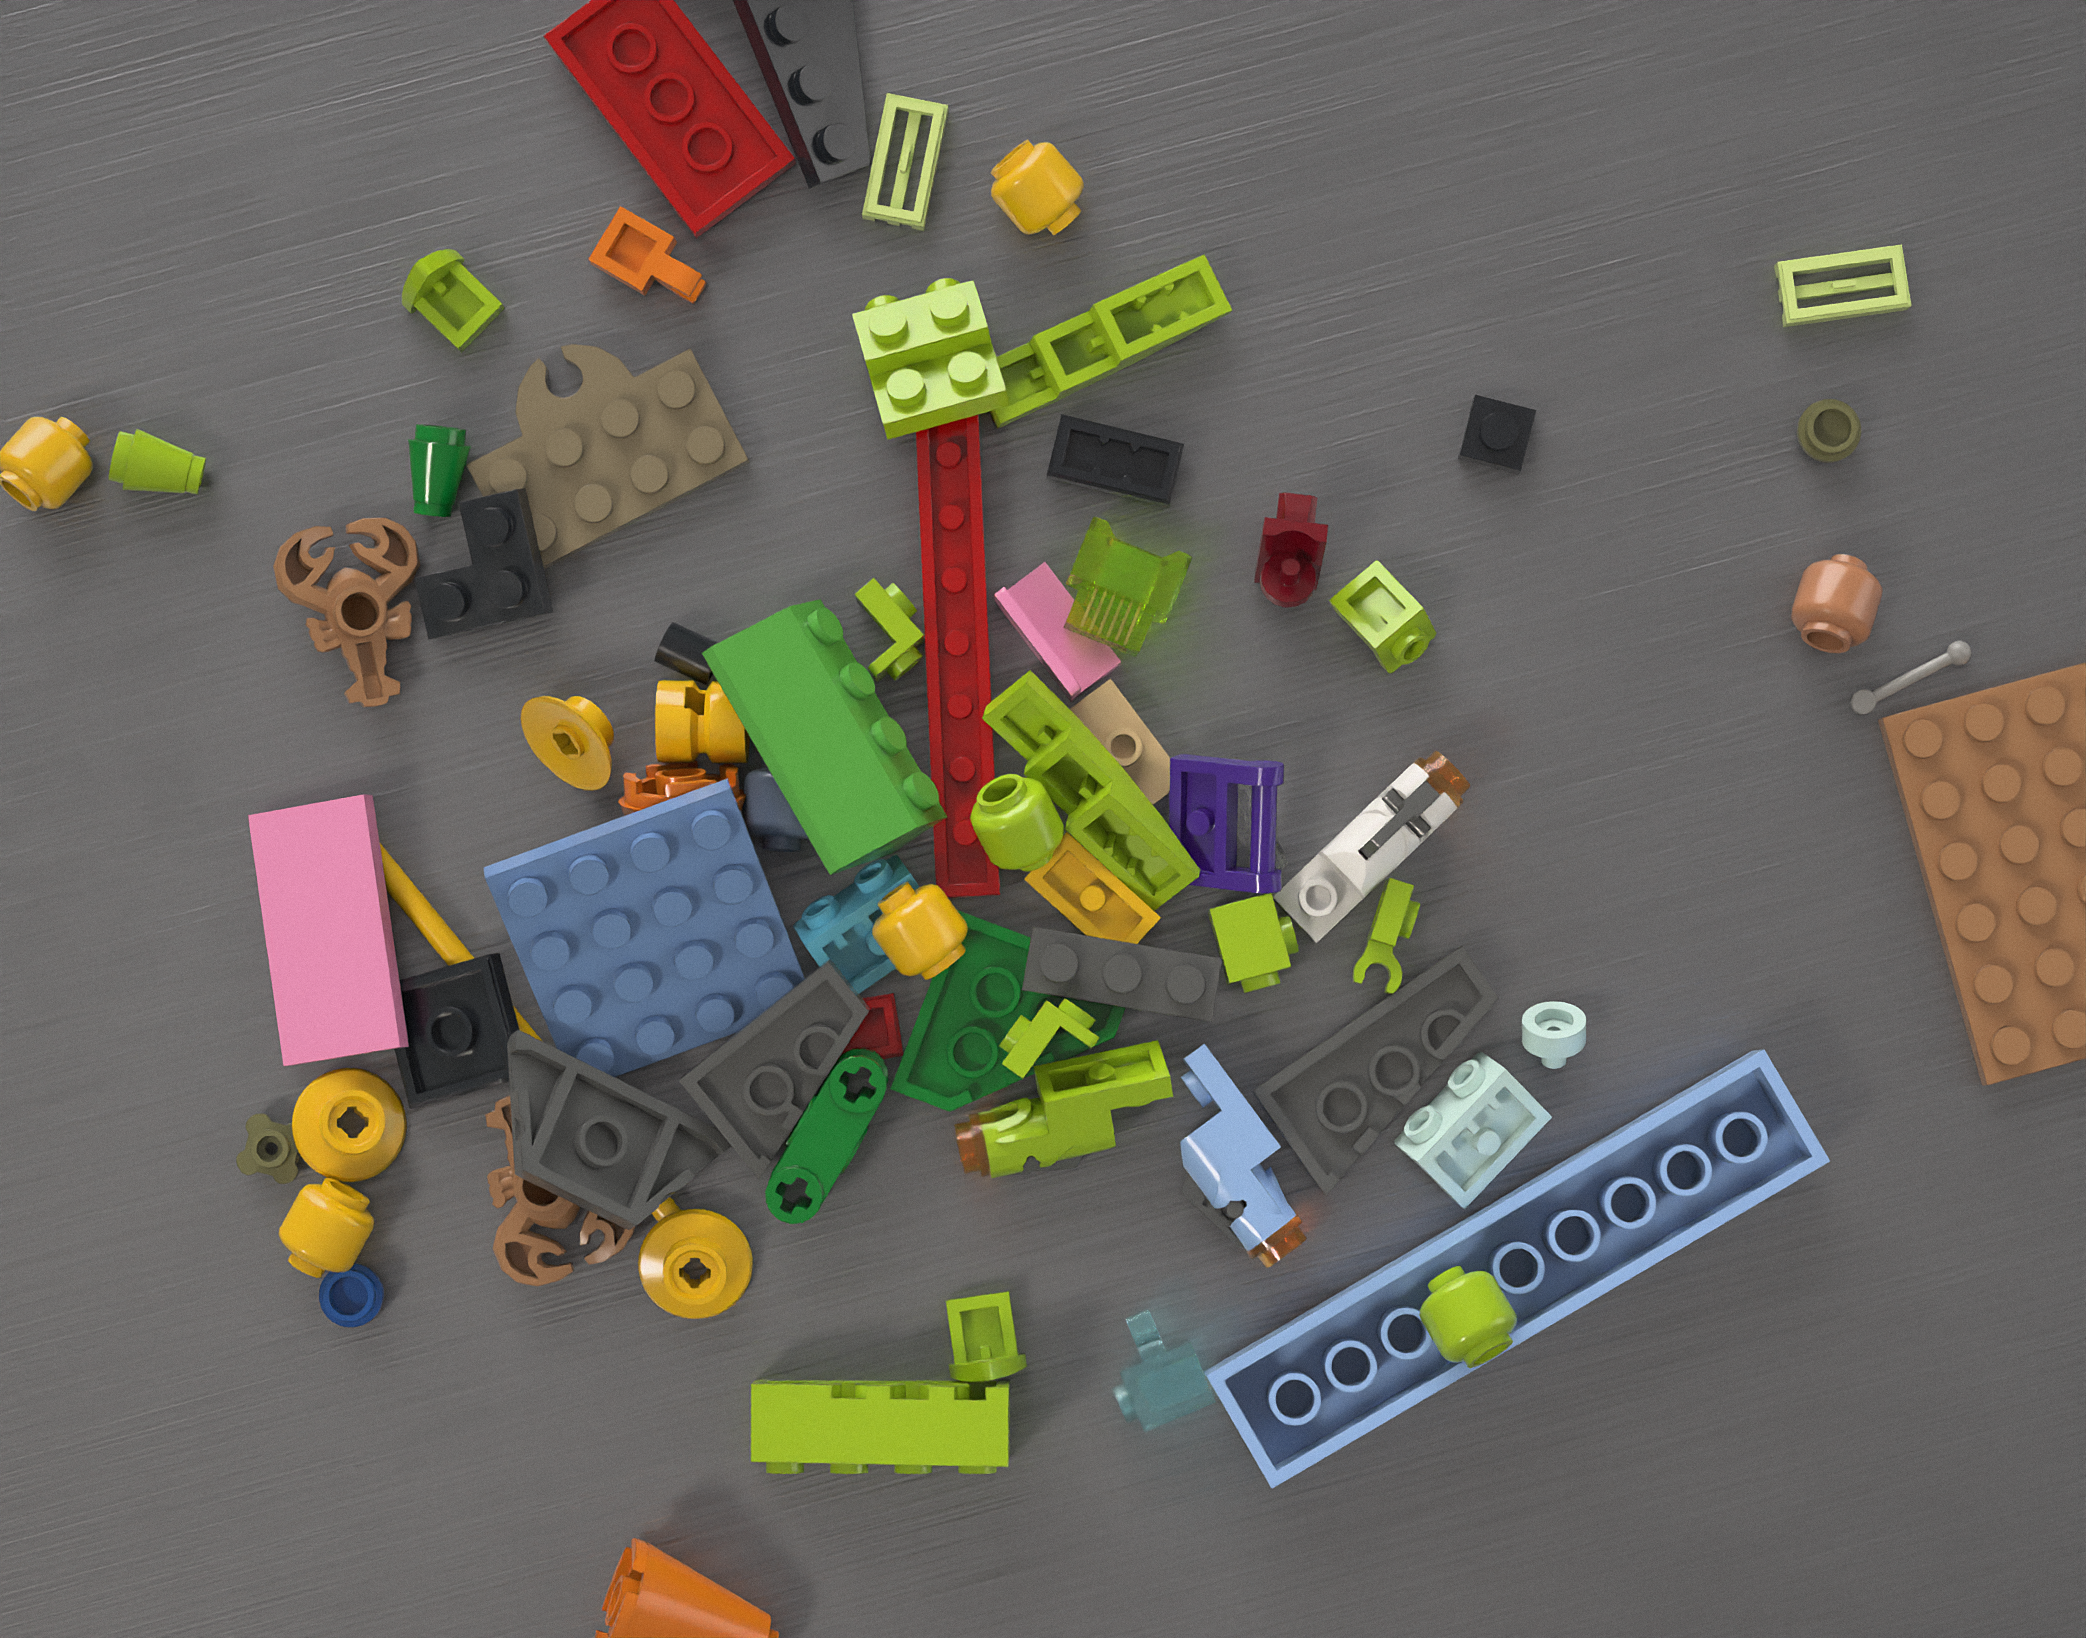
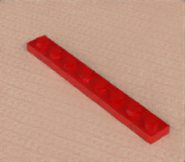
M978 414L916 432L931 780L937 788L939 803L947 815L945 819L933 826L936 885L943 890L948 898L1000 896L999 867L990 861L970 820L973 806L977 802L978 792L983 786L995 779L993 728L982 719L986 706L992 700Z

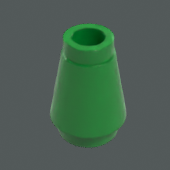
M416 424L415 438L408 439L414 500L413 513L451 517L452 505L455 503L471 446L465 445L466 429Z

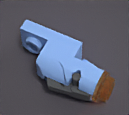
M1203 1044L1182 1059L1189 1068V1071L1180 1078L1203 1108L1213 1101L1220 1111L1179 1141L1182 1164L1187 1171L1181 1192L1239 1248H1245L1247 1250L1246 1253L1251 1259L1258 1257L1267 1269L1307 1239L1299 1228L1303 1221L1287 1203L1272 1168L1269 1167L1267 1170H1264L1260 1162L1281 1148V1146L1207 1046Z

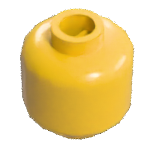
M1027 139L1009 152L991 171V174L996 179L991 187L993 200L1024 234H1035L1047 228L1052 235H1056L1068 226L1081 212L1075 201L1083 191L1084 182L1077 171L1050 142H1042L1033 146Z
M31 417L0 450V485L14 500L31 511H37L40 506L46 509H59L89 477L93 469V463L85 449L90 442L89 438L76 424L67 418L60 417L54 422L44 417Z
M907 881L890 891L877 903L883 914L875 921L872 935L902 975L915 976L921 974L925 980H928L948 968L965 953L966 948L962 942L966 937L968 926L939 886L928 884L914 890Z
M325 1178L322 1185L308 1184L304 1186L296 1197L278 1233L284 1246L292 1252L288 1262L301 1272L316 1278H322L325 1271H349L375 1225L374 1218L367 1209L370 1203L369 1199L349 1185L331 1178Z

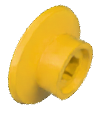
M551 696L532 698L523 705L521 710V726L524 736L534 754L562 781L582 790H599L608 783L612 770L609 747L614 741V731L610 721L599 707L579 696H572L566 701Z
M340 1068L317 1077L299 1096L292 1116L293 1139L304 1161L319 1174L342 1182L366 1180L384 1171L400 1153L407 1131L405 1109L395 1089L377 1074L358 1068ZM347 1109H353L355 1114L365 1120V1127L361 1129L355 1138H349L348 1134L337 1126V1120L341 1118Z
M705 1209L681 1210L661 1219L646 1235L638 1257L639 1277L644 1290L651 1300L664 1311L686 1319L709 1318L731 1308L745 1293L751 1280L753 1269L752 1252L743 1232L725 1216ZM691 1258H699L700 1262L707 1268L706 1272L700 1275V1279H691L690 1275L683 1269L690 1262Z

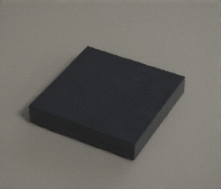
M500 953L484 955L399 980L409 1047L394 1050L409 1109L428 1106L509 1083L507 1043L510 1036L519 1030Z

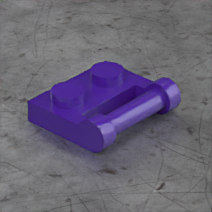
M1179 754L1170 758L1169 827L1200 869L1199 877L1189 885L1251 893H1276L1282 890V871L1276 868L1277 786L1284 784L1283 763L1268 760L1245 761ZM1238 784L1252 785L1250 868L1237 866Z

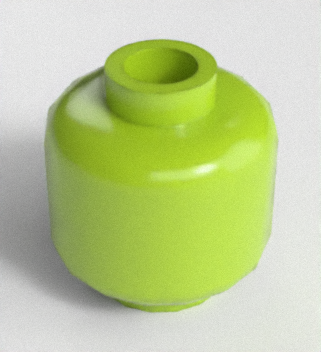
M1007 774L983 786L978 792L977 802L973 806L970 820L990 861L1005 870L1020 869L1022 871H1033L1047 864L1053 857L1054 850L1061 843L1065 829L1061 817L1044 785L1032 778H1023L1017 774Z
M1456 1266L1441 1273L1428 1283L1427 1286L1432 1294L1423 1302L1419 1316L1439 1352L1446 1360L1454 1363L1464 1361L1468 1368H1473L1493 1359L1512 1345L1513 1340L1509 1334L1516 1326L1517 1316L1497 1281L1490 1273L1481 1270L1465 1274L1461 1266Z

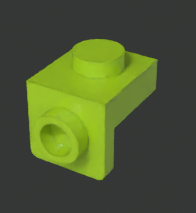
M873 578L855 593L857 602L894 644L867 668L877 682L881 681L888 674L896 681L923 658L918 648L925 643V638L922 632L909 619L917 612V609L894 583L884 590L876 579Z
M1066 998L1063 999L1058 1008L1046 1000L1032 1022L1021 1015L999 1046L1009 1054L1002 1065L1024 1079L1060 1027L1092 1049L1099 1039L1097 1035L1090 1031L1096 1020Z

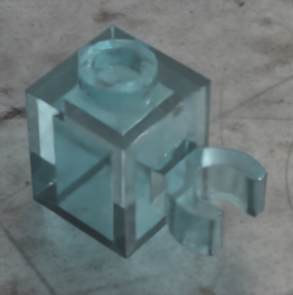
M1149 1309L1125 1318L1142 1358L1137 1362L1120 1368L1119 1373L1124 1383L1112 1388L1127 1423L1139 1419L1144 1432H1147L1216 1403L1190 1340L1165 1349Z

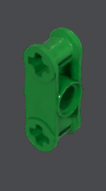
M862 1047L852 1048L842 1053L830 1070L816 1096L813 1095L786 1141L787 1146L771 1173L765 1191L766 1204L770 1212L778 1220L789 1224H798L811 1219L819 1211L838 1176H842L869 1129V1122L884 1098L889 1080L888 1067L884 1059L875 1051ZM860 1067L867 1068L871 1071L869 1083L875 1088L872 1090L869 1087L863 1086L857 1094L850 1092L847 1089L850 1078L844 1074V1071L856 1074ZM799 1177L807 1182L805 1193L808 1197L800 1195L793 1203L784 1198L787 1187L781 1181L791 1185Z

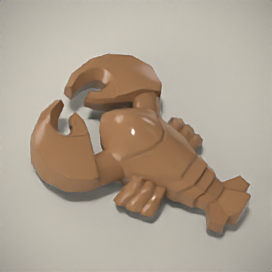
M362 518L346 525V534H361L371 537L375 541L374 548H365L359 542L349 544L357 558L381 574L375 580L357 569L345 567L333 575L325 588L316 585L331 564L335 547H325L319 557L311 558L309 554L311 547L319 541L334 535L331 527L314 526L294 533L279 547L273 565L277 588L291 603L303 605L324 615L325 620H318L313 617L306 619L305 625L310 629L308 633L314 641V646L318 652H329L341 648L342 657L346 659L348 668L354 673L356 682L344 694L349 704L360 702L363 708L387 704L389 696L400 694V682L384 675V666L387 664L386 650L388 648L386 640L403 639L410 636L412 614L409 611L412 606L408 601H404L388 609L387 604L404 587L412 582L420 567L415 539L403 525L387 518Z
M507 1096L495 1102V1110L485 1114L487 1127L503 1129L505 1131L506 1140L504 1142L508 1151L507 1159L510 1166L491 1171L487 1175L488 1184H490V1196L493 1198L492 1205L495 1208L503 1207L513 1197L516 1198L517 1202L503 1223L498 1227L492 1249L501 1270L514 1281L532 1286H541L560 1281L573 1272L574 1267L572 1262L559 1265L543 1262V1253L551 1252L561 1256L567 1251L559 1242L529 1229L534 1223L551 1229H566L575 1220L580 1206L515 1175L510 1096ZM587 1211L579 1233L580 1246L589 1244L592 1234L597 1230H601L604 1233V1239L599 1246L584 1256L588 1265L604 1262L623 1250L632 1237L635 1227L627 1230L599 1215Z

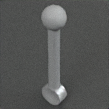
M1954 641L1948 646L1946 653L1872 691L1866 689L1858 690L1850 699L1851 709L1858 715L1869 714L1875 709L1878 701L1951 664L1960 666L1966 664L1972 656L1971 647L1964 641Z

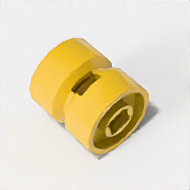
M658 681L655 706V744L657 761L659 763H694L700 753L707 754L712 763H748L750 736L718 681H712L707 690H700L694 681Z

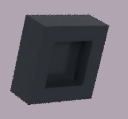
M1475 395L1472 400L1458 459L1519 474L1524 462L1536 410Z

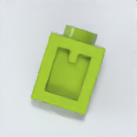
M1378 560L1373 562L1329 599L1335 612L1374 652L1380 665L1389 674L1393 673L1401 665L1417 660L1425 652L1429 642L1436 636V631L1424 608Z

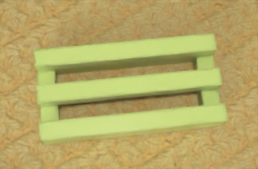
M890 93L886 94L862 212L863 219L871 221L878 219L887 221V224L896 226L903 224L912 226V229L924 231L949 111L948 105ZM902 110L909 112L892 199L890 207L879 205L897 111ZM922 115L932 116L914 211L904 210L903 207Z
M1902 244L1780 261L1774 265L1775 276L1778 278L1780 286L1778 290L1779 302L1783 306V327L1904 311L1911 307ZM1889 262L1891 265L1892 273L1794 286L1793 276ZM1889 287H1894L1895 291L1894 296L1798 309L1797 300Z

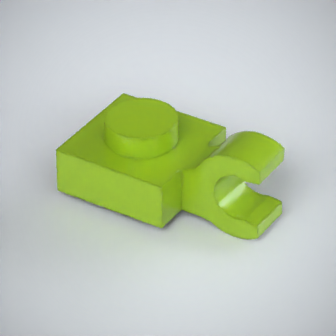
M1393 878L1385 881L1366 940L1365 950L1353 968V983L1362 984L1367 968L1372 964H1380L1387 969L1389 974L1384 992L1392 995L1399 988L1402 981V969L1398 960L1394 957L1393 947L1396 945L1398 936L1409 939L1420 908V903L1410 900L1414 885Z

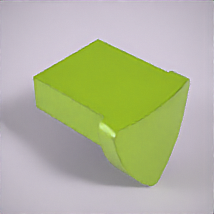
M438 250L419 259L414 264L403 286L401 302L411 314L418 310L462 353L505 307L462 265L465 259L456 250Z
M1009 1291L946 1300L954 1363L948 1364L950 1378L970 1382L990 1381L1012 1375L1027 1367L1025 1353L1018 1354Z

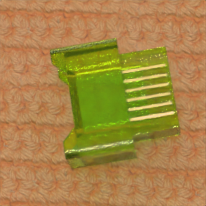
M1093 517L1065 583L1077 589L1078 592L1063 628L1137 657L1152 620L1165 624L1169 618L1193 557L1181 551L1164 557L1158 556L1115 538L1108 521Z

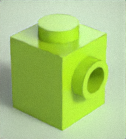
M1272 893L1209 909L1208 916L1219 957L1222 958V968L1227 985L1241 982L1243 992L1248 993L1281 984L1278 972L1291 967L1288 955L1298 953L1299 949L1290 916L1278 918Z

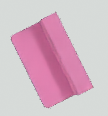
M1046 562L1042 563L1008 590L1003 587L994 594L996 605L1070 702L1121 665L1120 659L1101 634L1100 636L1097 635L1098 630L1093 626L1092 631H1088L1091 624L1088 617L1083 628H1080L1085 613Z

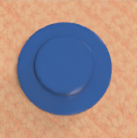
M354 1263L352 1268L346 1272H329L324 1277L319 1289V1302L322 1311L329 1320L343 1327H358L370 1322L379 1313L384 1300V1289L378 1275L369 1267Z

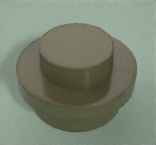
M1823 399L1813 403L1802 413L1797 425V438L1803 451L1814 460L1824 463L1838 462L1849 456L1859 444L1861 423L1856 412L1848 404L1836 399Z

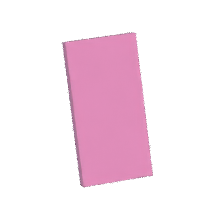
M363 794L248 815L283 1066H294L409 1047L373 795Z

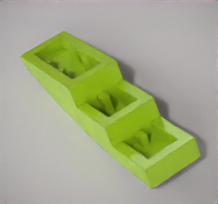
M1205 254L1093 304L1089 311L1034 335L1030 342L997 356V362L1010 406L989 411L997 429L1084 389L1230 314L1232 308Z
M1031 670L986 706L982 719L1027 760L1023 774L1027 778L1041 782L1051 800L1068 815L1064 829L1153 911L1199 877V867L1164 818L1128 773L1082 721Z

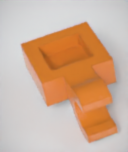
M621 206L588 259L592 266L644 296L656 280L676 295L695 304L707 284L706 281L701 279L702 274L670 257L677 244L676 239L672 235Z

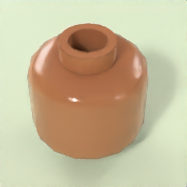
M1837 554L1832 556L1830 560L1816 561L1808 566L1802 574L1792 607L1791 620L1797 630L1801 632L1802 640L1809 646L1828 653H1844L1850 647L1858 646L1870 637L1881 602L1882 587L1877 578L1867 571V565L1856 557Z

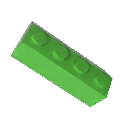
M821 599L789 606L711 646L702 653L830 875L890 855L947 817L939 803V794L935 784L919 769L907 748V739L904 731L887 714L875 693V684L872 676L863 665L856 661L843 638L841 623L824 606Z

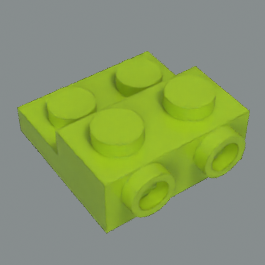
M952 278L939 279L927 287L925 294L904 300H899L891 295L879 296L869 301L864 311L852 314L887 440L1010 406L974 280L960 284L959 281Z

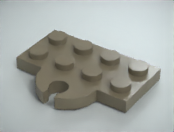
M577 344L561 346L566 362L579 368L583 376L582 385L578 392L564 398L555 396L549 391V370L540 358L529 367L518 387L515 411L522 436L470 462L466 466L483 497L526 488L544 570L750 463L691 349L634 377L619 358L599 347Z

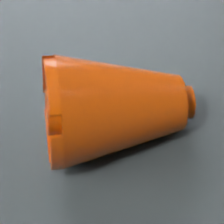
M637 1538L631 1540L632 1548L626 1547L624 1549L604 1599L602 1611L607 1612L605 1625L610 1626L609 1632L596 1630L595 1638H778L779 1636L777 1630L770 1629V1614L647 1541Z

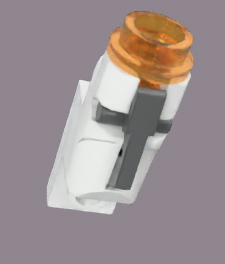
M1436 750L1426 760L1418 757L1412 765L1299 871L1280 892L1273 896L1274 902L1316 944L1464 803L1461 796L1471 787L1469 782L1446 757Z

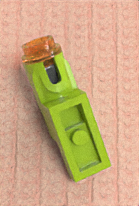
M1156 1040L1033 1066L1039 1097L1033 1099L1021 1098L988 1111L969 1114V1121L954 1124L964 1174L979 1171L981 1177L991 1175V1178L1030 1174L1031 1171L1073 1169L1079 1165L1084 1155L1116 1147L1111 1110L1127 1106L1140 1107L1155 1100L1173 1097L1171 1078L1159 1041Z

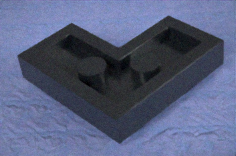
M526 488L458 502L472 565L415 578L428 640L552 613V603Z

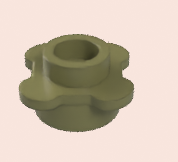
M263 1113L251 1116L245 1125L246 1131L249 1134L245 1149L236 1157L239 1170L245 1175H253L257 1172L271 1175L279 1184L292 1182L299 1173L296 1163L300 1157L293 1139L292 1123L284 1125L272 1122L270 1117ZM271 1142L275 1143L278 1147V1151L274 1155H270L266 1151L267 1145Z

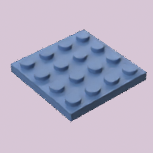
M728 778L483 867L485 880L556 1048L613 1077L737 1033L805 979Z

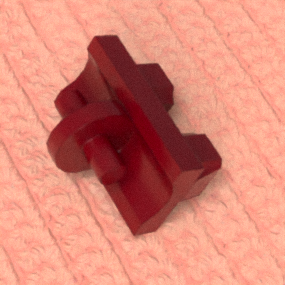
M1286 492L1279 493L1276 518L1264 517L1254 583H1260L1263 594L1274 605L1284 608L1297 607L1305 603L1312 596L1313 591L1317 590L1327 543L1328 525L1315 523L1318 499L1315 496Z

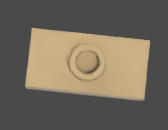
M1111 679L1070 708L1118 761L1152 805H1155L1169 794L1170 757Z

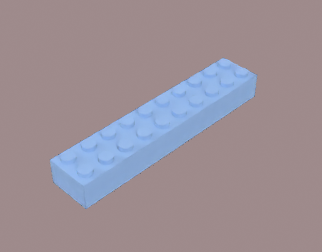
M1764 1049L1752 1050L1204 1371L1270 1487L1273 1489L1487 1363L1468 1368L1464 1361L1454 1363L1446 1360L1439 1352L1420 1319V1308L1423 1302L1432 1294L1427 1286L1428 1283L1446 1270L1461 1266L1465 1274L1482 1270L1490 1273L1495 1278L1517 1316L1516 1326L1509 1334L1513 1343L1501 1353L1503 1354L1830 1162L1766 1051Z

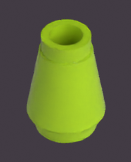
M136 429L135 434L119 431L111 459L108 480L123 483V490L171 493L188 492L198 495L206 458L196 456L192 452L139 429Z

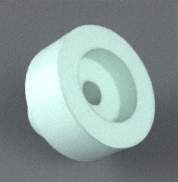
M1549 1001L1536 1004L1527 1009L1522 1017L1523 1046L1531 1054L1541 1057V1062L1545 1067L1552 1069L1561 1068L1566 1065L1568 1057L1576 1055L1585 1047L1586 1016L1581 1009L1565 1002Z

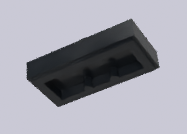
M1061 414L1047 478L1169 508L1184 444Z

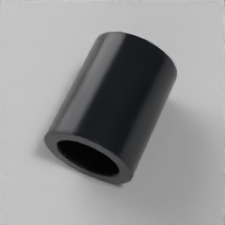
M672 622L660 642L654 662L704 685H708L714 674L702 653L718 642Z

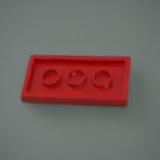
M591 0L544 35L547 44L696 239L796 164L794 156L674 0Z

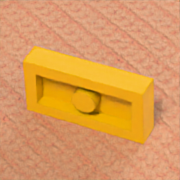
M1068 832L1065 833L1061 843L1054 850L1051 860L1041 868L1031 871L1024 878V881L1086 936L1138 944L1161 919L1155 911Z

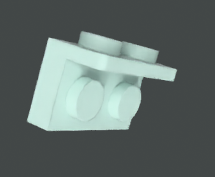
M1479 1052L1471 1060L1462 1063L1452 1072L1448 1084L1427 1106L1418 1109L1409 1117L1404 1130L1395 1139L1394 1143L1402 1152L1414 1160L1458 1205L1465 1209L1544 1127L1552 1116L1504 1067L1483 1052Z

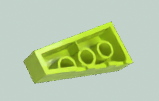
M755 1380L751 1384V1462H766V1473H804V1463H830V1473L834 1474L868 1473V1464L894 1465V1473L898 1474L932 1473V1465L958 1466V1473L993 1474L997 1473V1467H1009V1380L977 1382L960 1380Z

